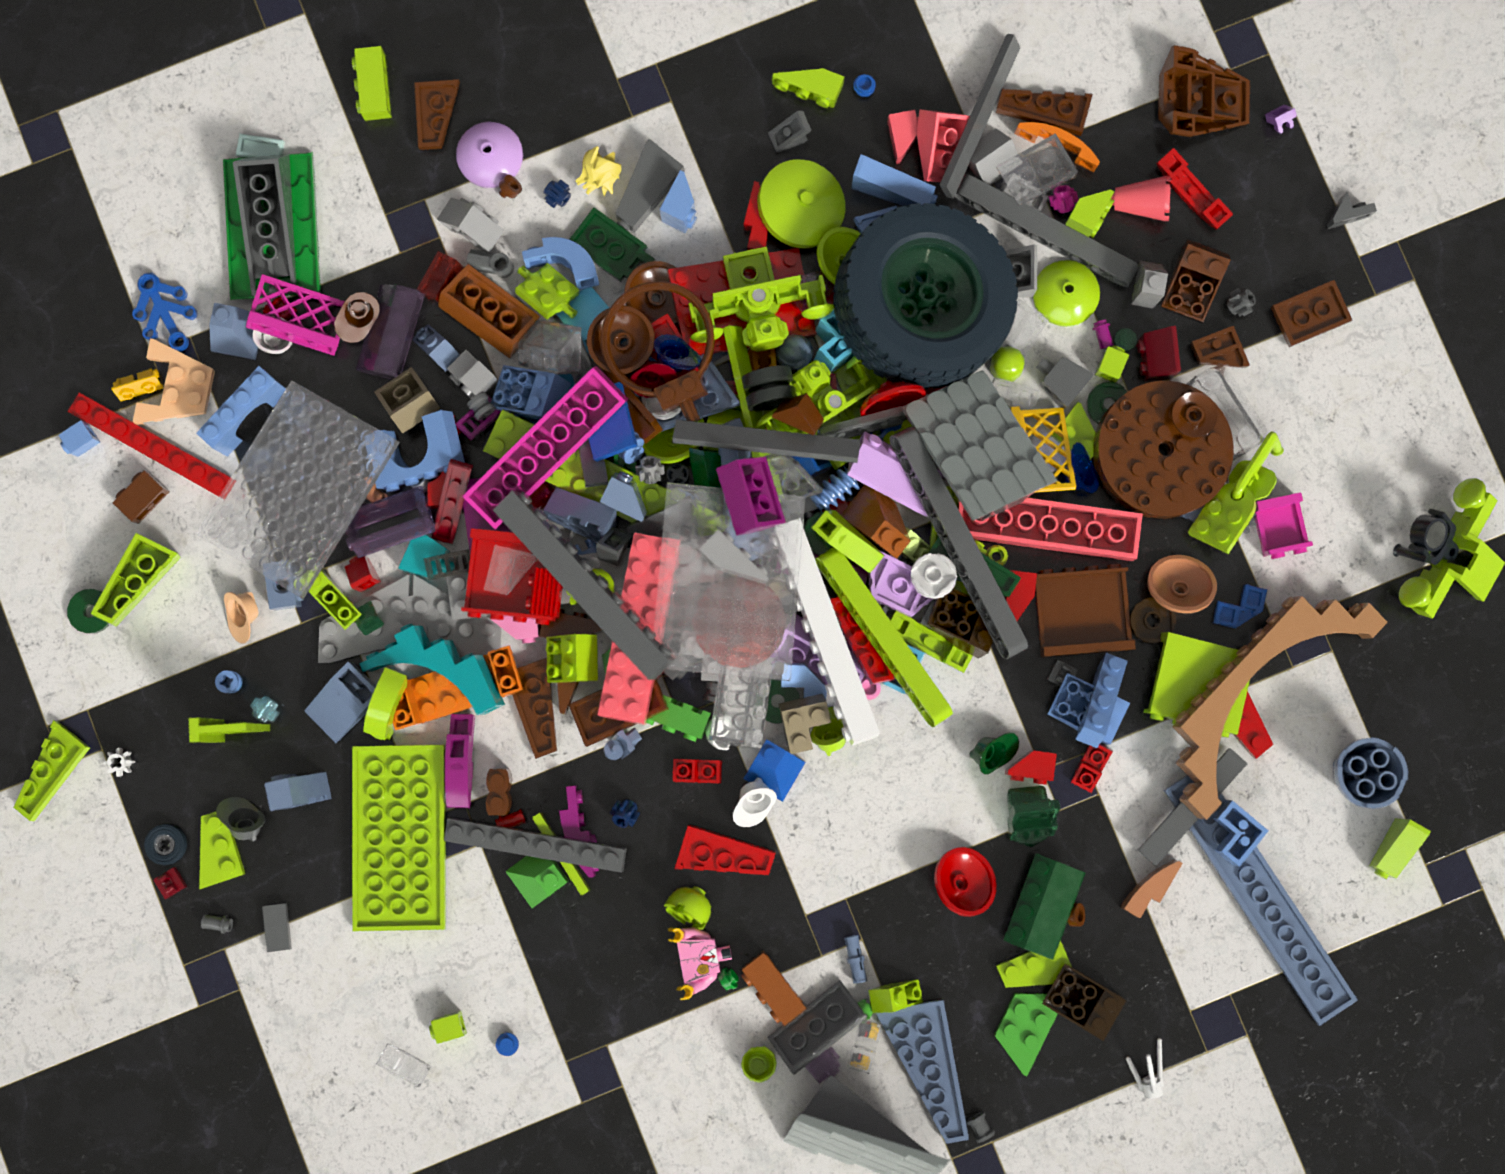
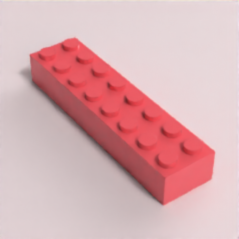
M1027 498L1022 503L984 521H981L980 518L972 521L958 499L957 508L973 539L1125 561H1134L1138 556L1143 515L1141 513Z
M634 533L621 597L625 600L623 604L628 610H634L641 618L639 620L644 627H650L656 634L655 639L662 644L681 544L677 540ZM613 641L598 715L604 718L646 725L654 680H648Z

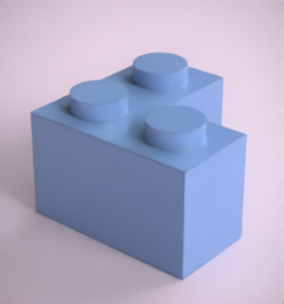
M1225 800L1211 817L1229 832L1215 851L1229 863L1238 867L1241 866L1269 831L1232 800Z

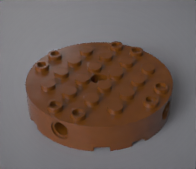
M1175 381L1145 383L1133 388L1117 399L1102 416L1094 437L1093 461L1095 470L1109 496L1128 511L1141 513L1143 517L1168 519L1178 517L1204 506L1217 495L1225 484L1233 463L1234 444L1228 421L1218 405L1215 403L1218 411L1217 423L1211 432L1202 437L1192 438L1183 435L1176 429L1172 421V408L1177 399L1189 392L1203 393L1197 388ZM1193 412L1189 413L1191 420L1196 419V415ZM1159 445L1164 446L1166 449V456L1159 452Z

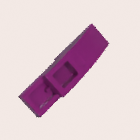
M451 714L445 753L446 806L448 808H470L474 767L472 751L475 716L473 714Z
M577 785L567 786L568 809L559 811L564 836L566 838L596 843V835H591V830L582 831V826H585L584 812L580 813L579 804L583 803L582 790H578ZM579 865L588 877L596 876L595 871H599V868Z

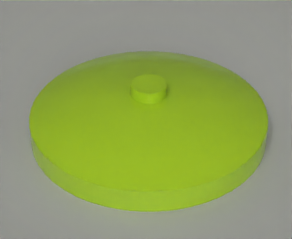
M800 159L783 162L767 174L759 188L757 202L761 220L767 230L786 245L796 248L817 247L820 239L829 230L840 227L843 222L845 198L841 186L827 169L815 162Z

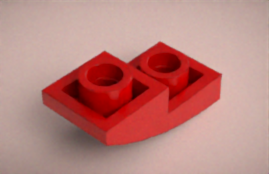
M1101 743L1097 748L1089 745L1072 777L1071 783L1092 793L1113 750Z
M673 759V782L721 783L722 760Z

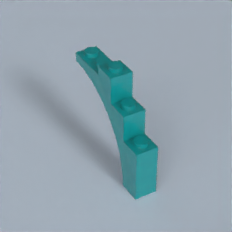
M411 623L401 627V632L394 635L397 642L386 645V650L381 653L374 652L367 655V660L360 663L363 672H373L388 665L400 663L415 664L429 668L455 684L469 700L477 715H486L505 705L483 655L470 653L460 658L453 640L440 638L430 643L422 625H413Z

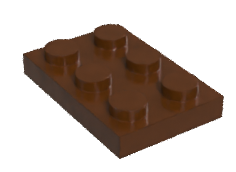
M1335 280L1271 307L1289 348L1353 321Z

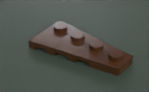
M547 658L517 668L523 690L512 694L535 759L558 751L551 683H547Z

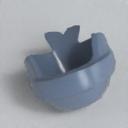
M788 335L783 344L775 350L776 360L780 366H789L791 371L797 370V372L807 366L814 355L812 344L802 335Z

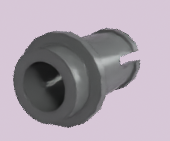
M205 914L201 920L202 929L218 930L222 934L230 932L233 926V919L229 918L228 915L220 917Z

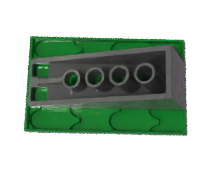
M313 152L223 159L230 300L255 298L262 274L321 293ZM264 282L263 289L267 296L278 292L274 285ZM289 291L287 293H284V295L293 296L297 295V293Z

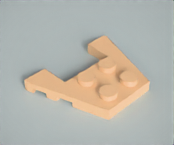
M150 338L146 358L150 361L169 363L160 406L137 402L133 423L139 425L149 421L158 422L168 418H183L206 414L215 371L203 363Z

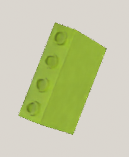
M1171 632L1161 633L1163 648L1149 709H1144V713L1151 714L1150 718L1158 721H1164V718L1171 719L1172 724H1175L1177 722L1175 720L1181 712L1187 711L1192 705L1191 701L1197 695L1203 694L1207 689L1206 685L1213 678H1217L1222 673V667L1237 657L1236 653L1238 650ZM1249 681L1234 702L1224 724L1221 737L1229 738V734L1238 735Z

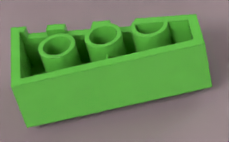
M663 695L669 709L646 720V723L653 725L654 722L663 724L662 729L671 733H675V730L684 733V738L696 742L697 738L702 739L711 713Z

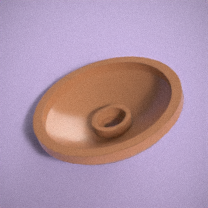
M1171 555L1158 560L1150 569L1147 580L1148 589L1152 597L1161 606L1178 613H1194L1205 609L1211 604L1217 591L1216 578L1211 569L1200 560L1186 555Z

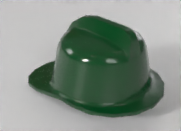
M1008 732L997 738L983 737L977 742L975 748L969 752V755L979 765L980 772L984 775H989L1007 764L1016 755L1019 748L1018 736Z

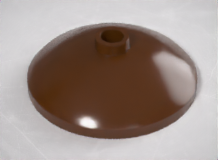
M662 261L644 263L630 274L625 284L624 293L637 285L647 282H669L668 269L677 267ZM654 290L644 292L626 303V306L633 307L643 313L650 323H653L667 313L673 323H677L672 293L670 291ZM653 295L659 297L658 302L652 300Z
M623 306L617 313L611 327L610 349L619 370L623 374H629L637 371L650 359L655 346V333L652 324L643 313L633 307ZM608 308L597 315L591 323L587 334V347L593 361L600 368L611 373L605 363L601 350V330L606 314L610 309ZM623 339L628 340L626 346H621V341Z

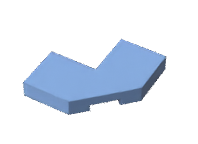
M782 663L781 687H803V698L823 694L825 699L827 698L825 684L805 663Z

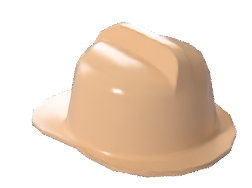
M227 592L224 595V604L229 630L237 642L246 643L250 638V624L258 617L259 613L253 593L245 592L236 595L232 592Z

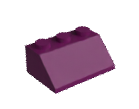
M766 457L735 460L716 469L736 536L758 532L786 523Z

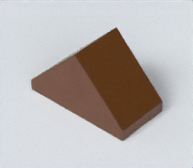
M807 393L782 401L772 415V418L813 436L824 421V418Z

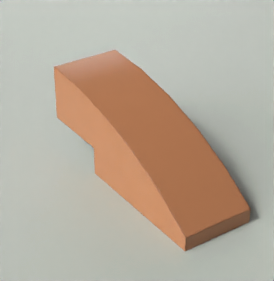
M1172 860L1148 874L1128 894L1120 907L1132 915L1141 918L1151 899L1158 903L1161 902L1183 863L1178 860Z

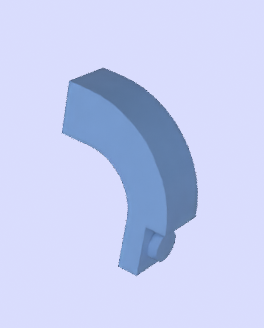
M560 237L542 238V247H531L526 251H522L526 269L543 266L547 263L561 264L573 273L579 290L599 285L592 258L583 247L571 240Z

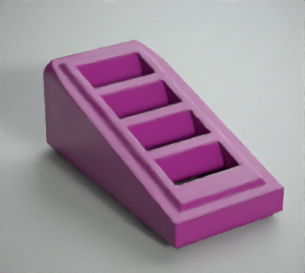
M488 396V401L491 403L492 399ZM469 410L455 424L471 441L495 422L501 411L495 410L486 417L485 421H478L474 417V411ZM473 417L480 425L476 426L470 419ZM467 422L474 429V431L471 433L463 425L464 423Z

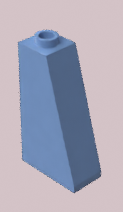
M860 155L853 175L851 189L902 206L918 203L921 205L924 203L935 204L938 196L934 194L935 186L867 156Z

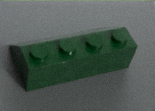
M1035 854L1003 941L1053 960L1085 872Z

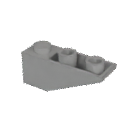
M718 529L697 552L713 569L762 584L769 580L766 576L768 572L760 564L755 565L749 560L751 558L750 554L742 547L738 549L733 544L734 539L726 531L722 533Z

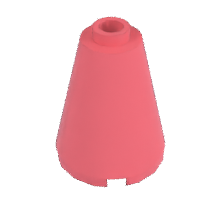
M1163 176L1115 187V192L1111 197L1114 200L1112 206H1115L1116 211L1169 221V216H1165V213H1170V184H1166V182H1171V176Z

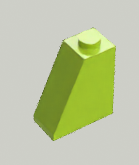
M1395 818L1369 866L1374 868V873L1387 880L1388 877L1397 879L1431 831L1410 819Z

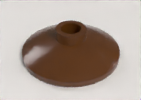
M1186 393L1178 398L1173 405V424L1185 436L1192 438L1202 437L1211 432L1217 423V407L1213 400L1203 393ZM1190 412L1195 413V420L1189 418Z

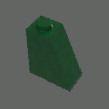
M690 448L689 456L697 502L707 505L706 508L711 511H719L720 508H723V490L716 470L721 467L719 451Z

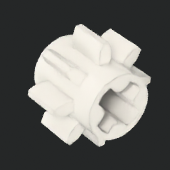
M117 748L116 754L108 752L109 758L103 762V764H107L109 767L107 773L116 771L118 777L123 775V771L127 773L132 772L130 766L132 763H135L130 758L132 752L126 751L123 754L122 748ZM118 758H121L120 764L122 766H117L119 764Z

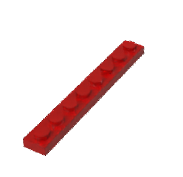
M78 393L68 410L74 416L224 500L236 481L81 393Z

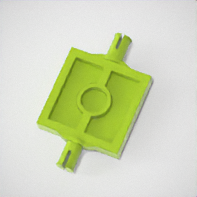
M547 263L534 273H531L525 266H521L518 269L517 273L525 281L515 288V293L546 320L561 311L565 312L571 319L577 315L578 311L569 304L579 295V289L550 264Z

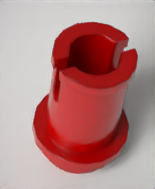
M521 809L503 817L499 815V818L495 819L497 826L509 828L526 823Z

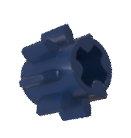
M561 179L558 183L554 180L550 181L543 192L546 195L544 198L546 203L552 208H555L556 205L560 207L565 206L571 198V193L568 192L570 190L568 188L569 185Z
M625 799L622 803L618 800L615 802L610 815L613 816L612 821L615 825L625 828L628 824L633 827L640 813L637 812V805L633 801Z

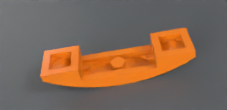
M1023 122L1017 126L1015 135L1032 143H1035L1038 136L1078 155L1074 163L1092 172H1095L1100 163L1093 151L1084 142L1063 129L1036 122Z

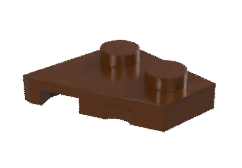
M1234 326L1190 343L1198 364L1247 368L1250 366Z

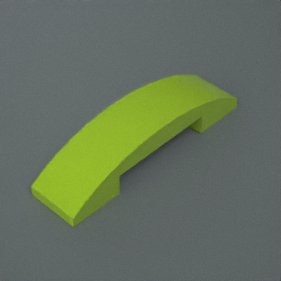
M896 610L894 611L890 621L907 644L962 673L965 672L973 657L972 655L959 650L944 637L919 624L916 620Z

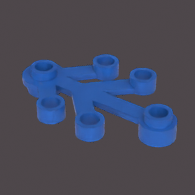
M153 273L143 274L138 280V289L141 291L137 307L132 312L134 319L144 322L148 318V313L145 309L151 297L154 305L147 327L143 329V337L150 341V338L157 339L158 332L156 328L161 316L170 333L169 345L177 351H184L189 345V339L186 335L179 332L169 311L183 315L188 320L196 319L198 312L193 306H182L163 300L159 292L173 295L178 301H184L188 296L187 291L181 286L173 287L161 283L160 279ZM152 281L153 286L151 288H147V283ZM179 290H183V295L181 297H177V292ZM192 309L193 314L191 316H187V311ZM139 311H143V316L141 318H137V313ZM153 330V336L147 337L148 331ZM183 339V345L177 346V341Z

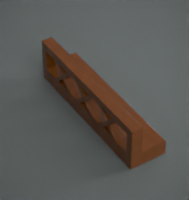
M601 368V370L603 371V373H604L614 384L617 383V382H619V381L612 375V373H609V372H607V371H605V370H603V369ZM623 385L625 396L628 398L627 404L634 432H637L639 438H642L644 443L647 444L663 429L656 418L632 391Z

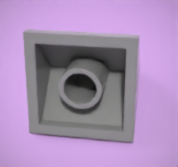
M995 128L979 140L968 167L977 179L991 186L1022 163L1012 139Z
M1037 245L1006 250V257L1010 259L1013 266L1012 272H1015L1017 280L1015 286L1018 287V297H1033L1037 291Z

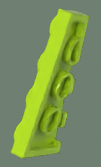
M53 720L50 726L52 729L48 738L44 739L41 746L43 749L38 760H35L33 763V771L29 780L25 781L13 807L25 818L33 822L90 749L87 744L55 720Z

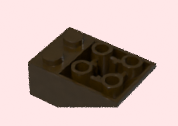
M953 588L944 597L936 599L927 625L961 651L978 659L988 654L993 640L970 596Z
M1064 964L1042 1004L1104 1041L1127 1000L1069 965Z

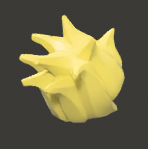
M596 146L588 150L583 156L582 174L575 182L577 185L587 182L582 187L583 189L587 188L586 194L588 195L594 189H598L601 186L602 193L606 196L607 190L613 194L612 186L615 180L619 179L621 164L615 163V152L602 158L598 153L599 147Z

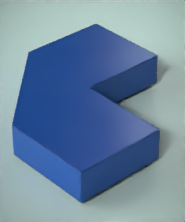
M1245 584L1243 585L1239 606L1217 601L1212 624L1235 629L1263 612L1268 589Z

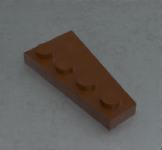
M1002 89L995 113L1027 122L1052 125L1071 134L1081 136L1093 94L1074 95V93L1070 92L1052 94L1050 91L1032 93L1031 90Z

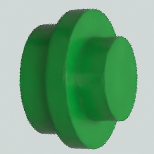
M723 968L718 975L719 982L726 990L737 988L739 979L735 971Z

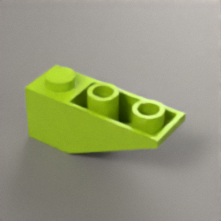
M826 69L774 73L772 76V84L777 89L785 92L787 90L794 92L797 97L804 100L808 98L814 100L816 104L824 108H828V106L834 108L844 83V76Z
M826 510L812 527L825 541L869 573L873 571L885 556L836 510Z
M314 565L298 580L344 630L362 615L341 588L321 567Z

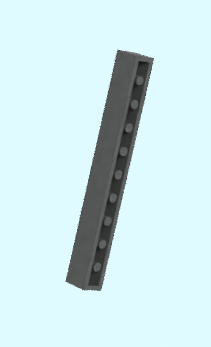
M511 491L493 511L648 680L656 679L675 660L671 656L672 651L664 643L660 644L655 639L656 634L650 627H644L640 623V616L634 610H628L623 604L625 600L617 592L613 593L608 588L609 583L601 575L597 576L593 572V565L587 559H581L577 554L578 549L571 542H566L561 537L563 533L555 525L551 526L546 521V514L539 508L535 509L531 504L532 499L525 492Z

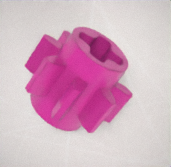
M1069 185L1056 187L1053 195L1049 196L1051 207H1054V210H1058L1059 213L1072 211L1075 206L1074 203L1079 201L1077 191H1074V188L1070 189Z

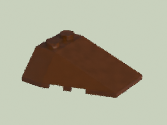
M1173 45L1159 74L1158 119L1168 132L1174 135L1192 137L1249 124L1250 80L1228 68L1223 69L1215 64L1216 61L1211 58L1207 60L1200 56L1199 52L1193 48Z

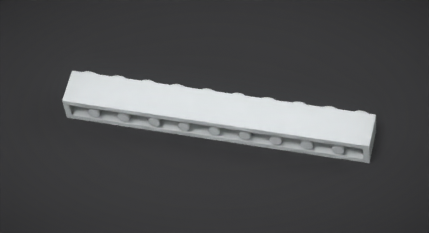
M800 518L775 526L772 535H770L771 543L774 548H778L780 567L786 570L788 575L786 577L789 590L794 591L796 597L793 599L794 605L798 612L801 611L804 618L801 620L805 633L809 632L812 640L809 641L811 651L818 656L820 662L817 663L821 676L825 675L828 683L825 685L827 694L830 698L833 697L836 706H833L837 719H841L844 728H841L845 741L850 742L851 746L875 738L880 734Z

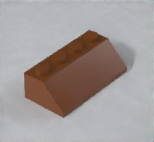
M469 264L440 293L439 308L509 359L524 344L540 318L538 314Z

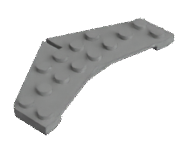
M407 575L354 603L362 615L346 630L332 616L324 619L319 626L318 663H334L346 658L383 649L386 645L397 642L394 635L401 632V627L411 623L423 626L430 643L440 638L453 640L461 657L470 653L486 655L490 651L501 648L502 629L487 616L453 621L449 594L414 575L413 596H410L411 575Z

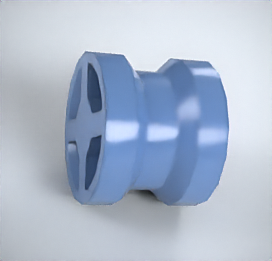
M229 670L220 672L215 679L217 689L229 694L238 692L243 683L240 674Z

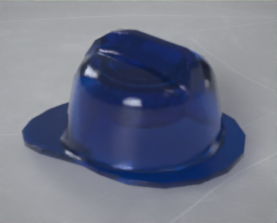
M661 335L654 341L657 362L670 366L677 373L683 369H694L701 363V356L683 339L675 335Z
M1076 442L1071 450V463L1076 482L1075 490L1084 489L1089 493H1094L1099 485L1096 469L1091 463L1084 445ZM1065 475L1066 481L1069 483V477Z

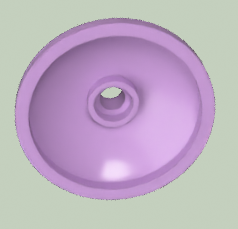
M483 122L474 125L463 134L457 146L456 159L460 171L471 183L484 188L499 187L500 180L506 175L513 177L517 175L523 161V149L519 138L509 127L497 122ZM486 147L491 148V151L489 153L484 152V149Z

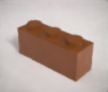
M762 951L742 967L744 972L741 975L748 986L754 985L758 991L755 995L763 1005L767 1003L772 1011L769 1013L777 1023L781 1021L785 1026L807 1009L804 1002L765 951Z

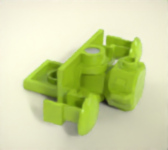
M767 247L724 255L722 259L730 290L713 293L712 303L704 304L712 320L714 340L721 337L724 329L715 327L714 318L736 314V317L748 323L742 332L744 344L756 352L779 347L789 335L786 322L781 321L775 315L780 308V304L806 299L808 309L801 313L806 319H820L829 315L834 310V305L827 304L826 288L822 275H819L816 281L800 284V275L775 280ZM746 269H753L756 276L753 279H747L744 277L743 272ZM689 303L691 321L695 323L697 332L692 334L690 338L697 343H706L707 337L704 321L696 307Z
M854 356L846 364L845 370L847 371L853 367L861 380L843 392L831 388V372L826 364L819 360H814L793 374V380L788 385L795 387L797 396L805 393L808 394L824 418L820 426L824 427L854 419L855 417L848 407L879 388L881 384L887 382V378L884 377L882 379L877 376L872 369H867L862 364V361ZM777 408L765 413L757 422V428L765 425L767 430L808 434L772 418ZM862 435L856 436V437H852V438H848V439H858V440H859ZM829 460L835 470L847 463Z

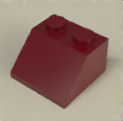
M1176 326L1147 332L1140 337V340L1137 342L1138 353L1142 354L1140 374L1144 376V382L1171 380L1181 371Z

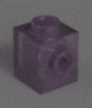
M831 1046L806 1065L805 1068L821 1084L830 1075L834 1077L840 1071L838 1069L841 1066L838 1060L840 1055Z

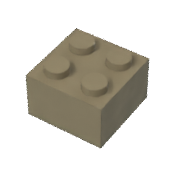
M412 367L374 392L402 433L421 422L422 416L434 413L440 409Z

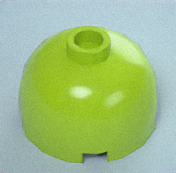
M696 886L693 889L682 887L675 890L664 904V907H667L666 911L673 918L684 925L686 921L693 924L692 927L699 930L704 929L711 915V905L705 897L706 893Z

